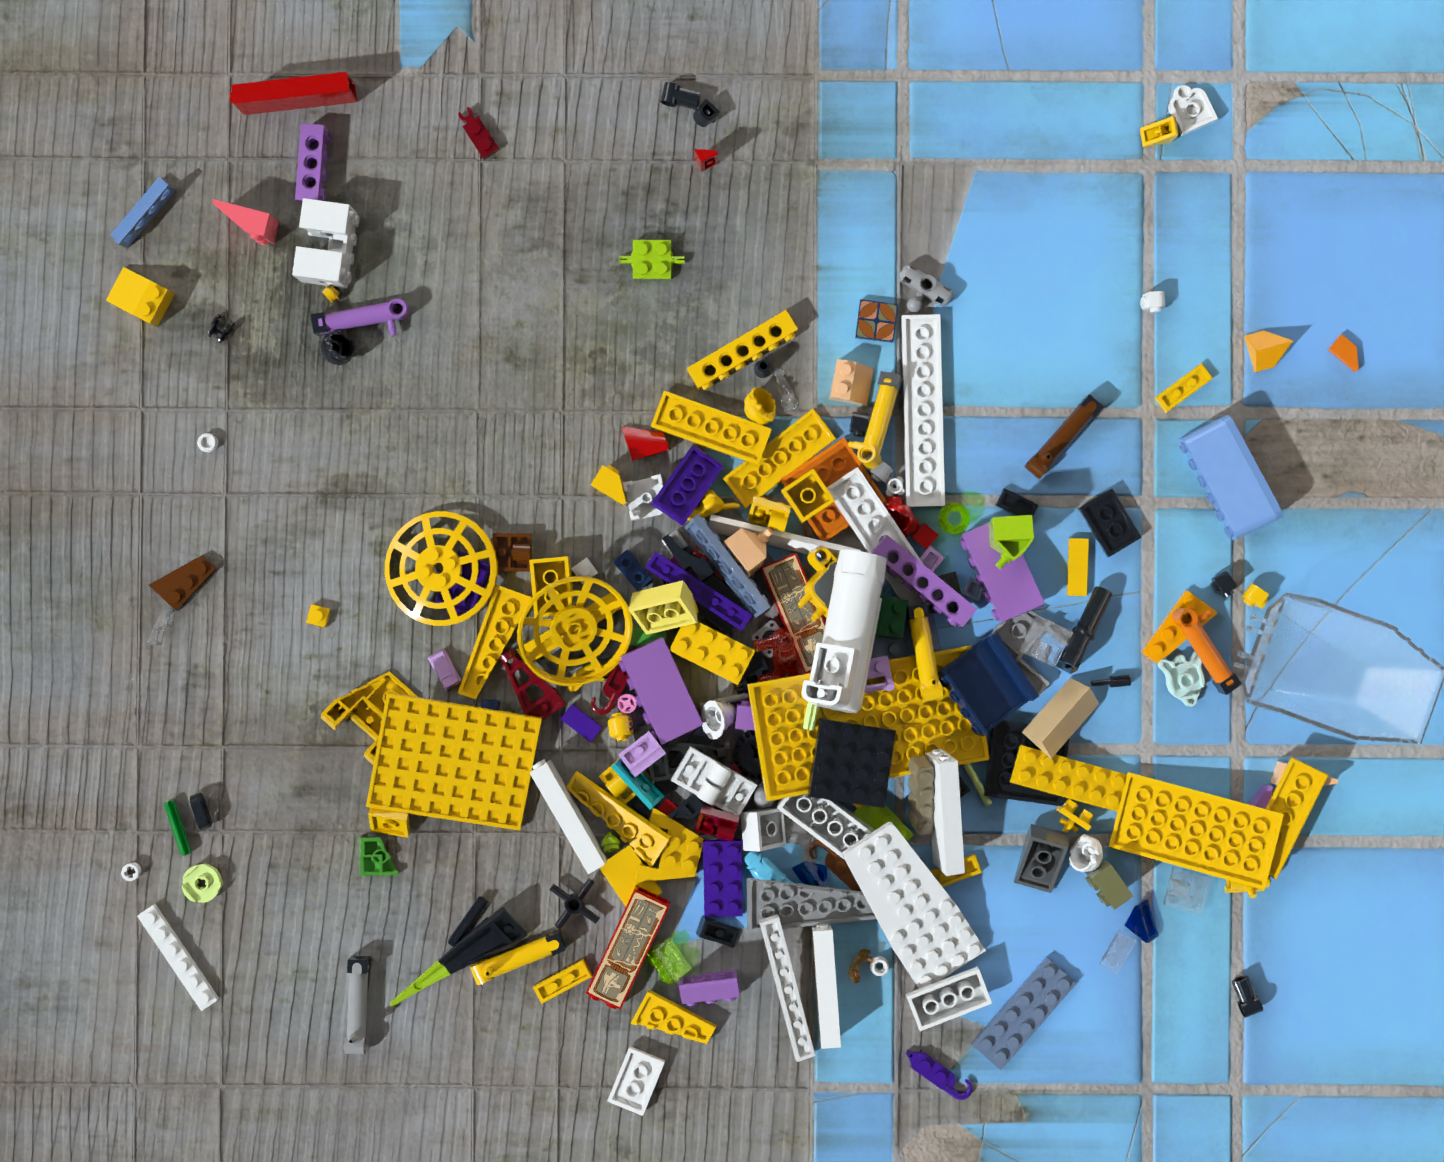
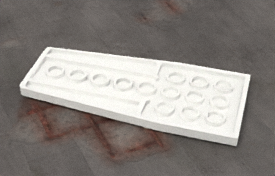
M887 822L843 851L842 855L891 947L919 989L942 980L986 951L958 906L892 822Z

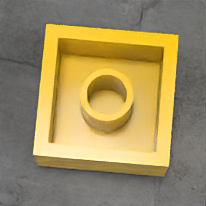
M814 469L780 491L801 523L835 501Z

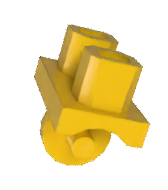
M1067 799L1062 806H1057L1055 809L1069 818L1068 820L1064 818L1059 820L1064 825L1062 831L1067 833L1072 830L1076 833L1078 827L1074 823L1089 831L1091 828L1089 823L1093 814L1083 808L1079 816H1075L1073 812L1078 804L1070 799Z

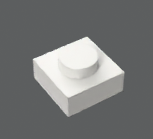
M585 558L571 568L576 576L594 577L598 574L588 558Z

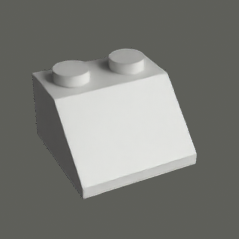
M777 807L741 812L743 850L764 851L786 846L784 813L777 809Z

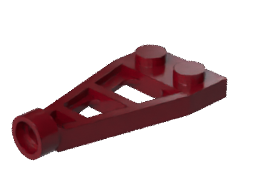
M512 649L499 657L504 664L522 710L526 715L541 717L542 722L566 704L558 691L546 680L533 673L527 664L516 656ZM512 658L513 662L508 663V660ZM519 669H523L530 676V680L524 685L519 684L515 676V672ZM531 684L537 685L544 691V696L534 703L530 702L526 695V688Z

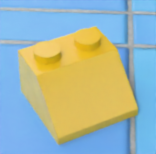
M609 464L607 467L602 465L591 486L627 507L628 501L622 478L618 475L619 471Z

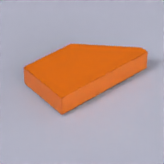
M1342 334L1339 335L1327 350L1353 372H1357L1359 370L1357 346Z

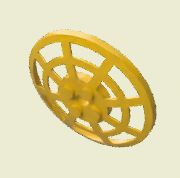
M447 511L425 513L406 523L391 541L385 559L386 584L397 606L414 620L433 626L458 624L477 614L492 596L498 576L496 551L486 532L471 519ZM448 517L460 522L454 531L444 528L431 529L429 518ZM422 521L423 532L416 535L407 546L398 542L400 536L409 527ZM467 525L480 536L487 550L475 553L470 542L461 535ZM433 534H445L451 537L445 546L435 545ZM425 537L428 548L423 550L421 554L412 550V547ZM457 541H460L465 546L469 555L458 556L453 550ZM395 548L402 553L400 577L391 580L390 559ZM407 556L416 561L415 572L409 574L405 573ZM489 557L490 577L485 589L476 584L479 572L478 560ZM472 562V574L469 581L461 577L462 565ZM437 563L443 565V571L440 574H437L434 570ZM418 579L424 586L420 596L411 589L408 582ZM457 583L466 588L458 597L452 600L449 589ZM403 584L406 592L417 602L413 612L407 609L399 600L393 587ZM431 591H439L444 602L433 603L426 600ZM471 591L482 596L472 609L458 616L454 605L463 601ZM424 606L434 609L447 608L451 619L431 620L421 617L420 614Z
M584 576L567 577L557 580L538 591L524 608L517 629V642L520 653L531 671L550 683L562 686H577L593 682L612 671L618 665V662L621 661L619 656L627 652L633 632L631 613L628 610L629 607L620 593L602 580ZM585 581L581 591H567L557 595L553 589L558 585L568 582ZM595 583L606 588L617 600L606 604L601 598L589 592L592 584ZM547 592L550 600L540 609L537 617H526L532 605L540 596ZM578 596L576 605L565 607L561 599L566 597ZM586 598H590L601 607L590 612L583 606ZM554 604L558 610L552 619L542 618L547 609ZM620 606L625 618L624 635L613 632V618L610 612ZM604 613L607 620L606 630L597 628L595 618ZM523 625H534L533 636L536 647L527 654L523 643ZM571 625H578V629L575 632H569ZM539 627H550L551 636L541 643ZM595 635L604 637L600 645L592 652L589 644L593 641ZM610 639L621 642L615 655L605 665L601 666L596 657L606 648ZM555 643L562 649L560 658L552 655L546 649ZM582 649L586 655L578 659H568L570 651ZM541 653L549 661L559 664L557 676L541 670L532 660ZM590 662L595 670L590 674L579 677H564L566 666H577Z

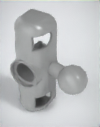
M910 264L905 265L898 276L900 282L917 292L915 297L910 298L907 302L908 310L911 312H918L921 309V300L924 296L940 306H946L953 296L951 289L946 288L942 283L935 280L933 276L913 268ZM905 276L912 280L909 284L903 281ZM922 281H928L931 286L930 289L923 288ZM939 296L944 299L943 303L937 302L936 298Z

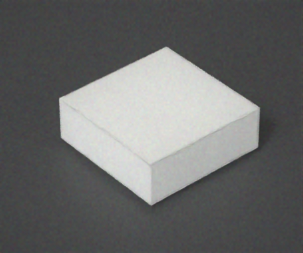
M678 530L670 534L679 547L684 549L688 546ZM662 540V542L664 543V545L666 546V548L668 549V551L670 552V554H671L672 556H674V555L672 554V552L670 551V549L668 548V546H667V545L665 544V542Z

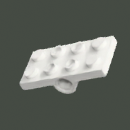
M691 746L671 778L672 782L694 793L704 802L738 816L757 787V783Z

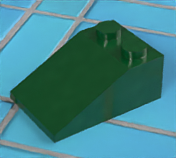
M880 595L882 602L875 636L894 640L902 639L908 600Z

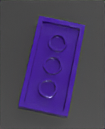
M692 445L656 495L651 505L683 526L724 465L695 445Z
M724 839L703 840L704 917L743 916L742 840L733 839V842Z

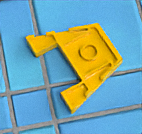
M652 808L649 821L658 828L667 829V834L671 836V839L661 853L658 868L638 864L634 881L647 882L695 877L704 838L658 809Z

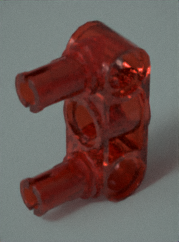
M776 629L769 637L753 641L756 652L773 649L772 654L775 664L774 672L758 676V682L785 678L787 673H789L787 677L798 675L794 638L785 629Z

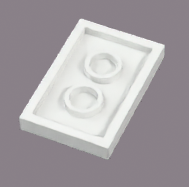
M629 1046L607 1102L643 1116L665 1060Z

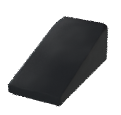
M702 916L696 934L700 938L734 947L740 929Z

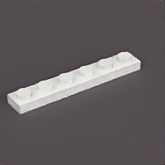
M154 904L140 913L137 917L199 1009L203 1011L216 1002L219 997L157 905Z

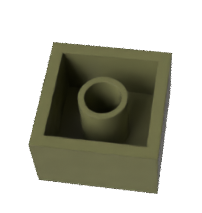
M1102 859L1096 870L1085 872L1087 875L1085 880L1091 888L1093 887L1095 891H1098L1096 896L1106 907L1110 906L1115 910L1134 897L1114 867L1106 860Z

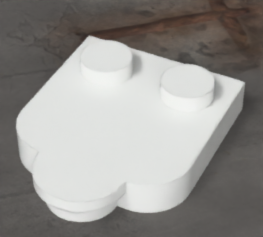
M1186 85L1178 86L1174 90L1168 110L1171 117L1175 116L1177 129L1181 136L1217 121L1218 117L1204 90L1200 88L1191 89Z

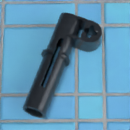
M1102 587L1094 588L1077 626L1072 629L1073 635L1068 645L1063 647L1056 655L1053 662L1054 666L1069 674L1078 670L1090 642L1095 639L1096 629L1112 597V593Z

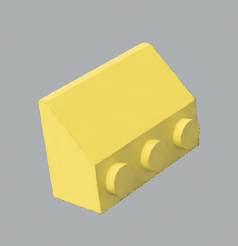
M684 581L632 593L628 610L646 635L695 624L698 621L692 593Z

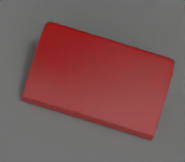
M694 149L695 160L702 172L718 164L717 150Z

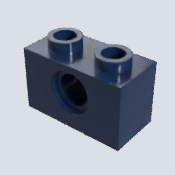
M628 549L613 561L637 591H640L653 580Z

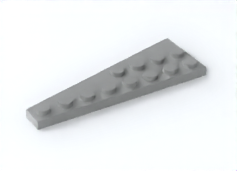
M747 878L748 932L761 931L759 920L776 914L780 918L782 929L876 919L862 891Z

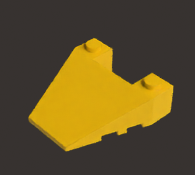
M390 671L358 689L356 688L350 693L335 699L321 713V719L333 730L336 731L349 717L375 740L364 752V757L372 765L374 764L387 692L418 697Z

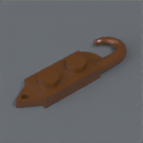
M818 839L814 840L809 846L811 858H816L813 852L814 848L822 846L828 852L825 857L826 867L851 890L861 891L846 861Z

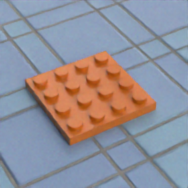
M845 438L840 439L780 479L784 487H787L814 469L827 488L858 467L882 504L886 502V499L852 448L848 446ZM834 502L807 520L821 541H827L850 526Z

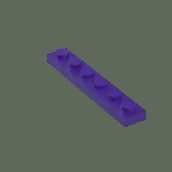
M656 551L645 567L669 584L684 581L696 602L741 631L752 617V614Z

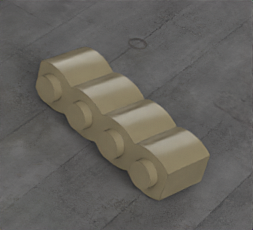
M925 755L911 757L908 764L909 772L911 773L908 780V786L911 790L908 796L910 806L908 820L918 836L931 834L934 829V820L932 818L934 803L932 799L935 789L932 783L935 778V771Z

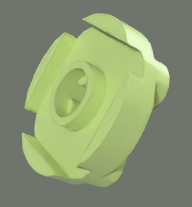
M207 863L197 864L189 868L183 875V893L193 902H209L219 894L223 886L218 870ZM199 878L201 880L204 879L206 881L205 888L203 886H198V884L200 883L198 880Z

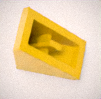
M1175 116L1140 128L1143 147L1172 143L1178 136Z

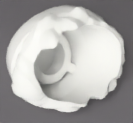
M1086 834L1079 837L1069 851L1071 854L1069 857L1070 865L1080 872L1096 870L1103 859L1100 842Z

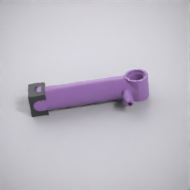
M393 299L386 303L331 313L310 314L313 333L317 336L327 335L333 330L339 331L388 322L391 336H396L395 320H406L410 315V308L403 300ZM397 306H403V311L400 314H395Z

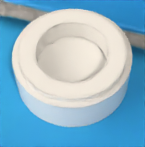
M204 433L198 438L197 444L203 452L211 453L217 449L218 439L213 434Z

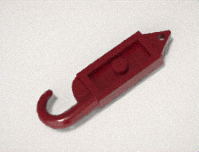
M633 647L632 649L628 650L627 652H630L631 650L636 649V647ZM619 663L611 671L602 689L605 696L609 698L606 706L602 709L598 708L595 704L596 698H592L591 707L599 715H606L611 712L627 684L626 679L629 676L626 671L622 672Z

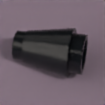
M760 359L754 364L756 376L767 378L771 375L773 367L768 360ZM766 364L767 368L761 369L760 365Z

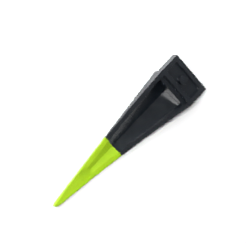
M504 907L491 917H486L390 1002V1007L471 964L513 947L527 936L526 931Z

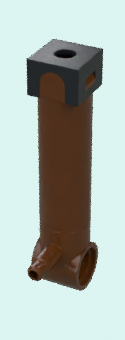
M1090 394L1085 396L1077 405V408L1024 467L1039 480L1104 406Z

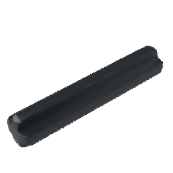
M479 896L448 939V943L452 947L464 938L487 905L488 901L484 897Z

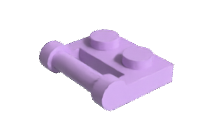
M888 656L871 658L867 679L884 676L885 682L866 685L864 694L881 690H894Z

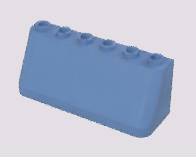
M1229 415L1219 417L1178 439L1181 452L1183 454L1186 453L1189 459V467L1193 471L1195 470L1198 476L1197 481L1207 492L1206 498L1211 505H1214L1216 517L1219 521L1223 522L1225 526L1224 531L1229 538L1236 540L1283 517V512L1237 426Z

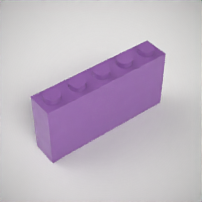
M988 523L961 535L960 545L963 551L967 550L969 557L967 560L970 567L975 568L977 572L975 577L979 586L983 585L985 590L983 595L986 602L992 605L993 610H991L995 621L998 620L1002 624L1045 604L1023 555L1015 561L1006 563L1001 570L995 566L1001 558V554L990 547Z
M659 637L619 656L621 659L618 662L622 672L626 671L629 676L626 679L631 690L635 689L637 696L634 698L638 706L643 707L645 713L642 715L647 725L651 724L653 728L651 734L656 741H659L662 745L703 725L663 637Z

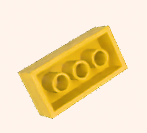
M699 621L695 624L680 627L669 651L736 685H740L756 653V650Z

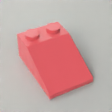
M213 199L212 203L248 233L251 239L256 240V243L262 245L275 243L280 222L271 214Z

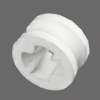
M129 863L121 871L122 877L127 881L139 878L142 873V869L137 863ZM130 867H132L131 870L135 869L133 877L131 876L132 874H128Z

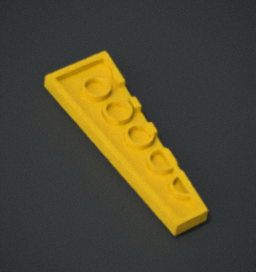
M500 585L495 586L458 694L475 700L478 698L499 657L519 624L522 612L531 600V596Z
M578 771L574 773L566 789L588 807L595 816L601 817L607 823L606 826L608 828L614 829L621 836L620 839L625 843L628 842L635 849L634 852L652 867L671 839V836Z

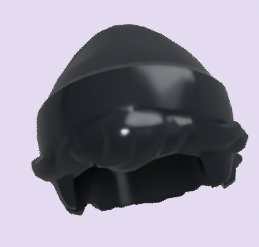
M337 330L329 332L321 341L323 357L331 364L345 365L351 361L352 357L357 355L354 342L345 338Z

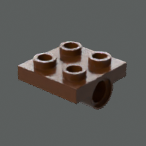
M493 533V546L498 561V572H530L529 560H532V533Z

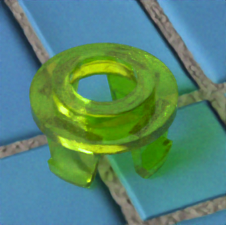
M960 503L946 504L938 514L939 527L949 534L963 532L970 522V514L967 508ZM957 511L960 513L962 518L958 525H951L948 522L950 512Z

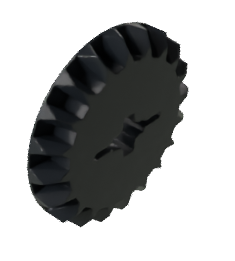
M749 730L743 733L736 741L733 752L734 761L743 774L751 778L761 779L759 757H754L755 752L751 746L753 745L758 750L754 730Z

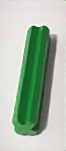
M174 800L165 802L164 807L180 855H188L192 850Z

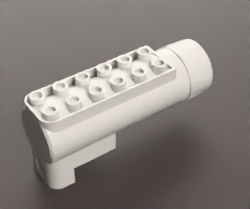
M856 550L839 551L822 643L816 644L810 681L804 680L802 696L806 701L811 702L812 705L848 713H857L862 707L882 602L880 594L884 585L887 559L882 556Z

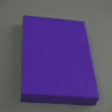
M460 550L457 553L459 557L469 555ZM478 560L479 572L476 584L484 588L490 577V564ZM472 562L462 565L461 577L470 581ZM457 583L449 589L452 600L458 597L466 588ZM471 591L463 601L454 605L456 612L461 615L468 612L478 603L481 595ZM439 592L435 603L444 602L441 592Z

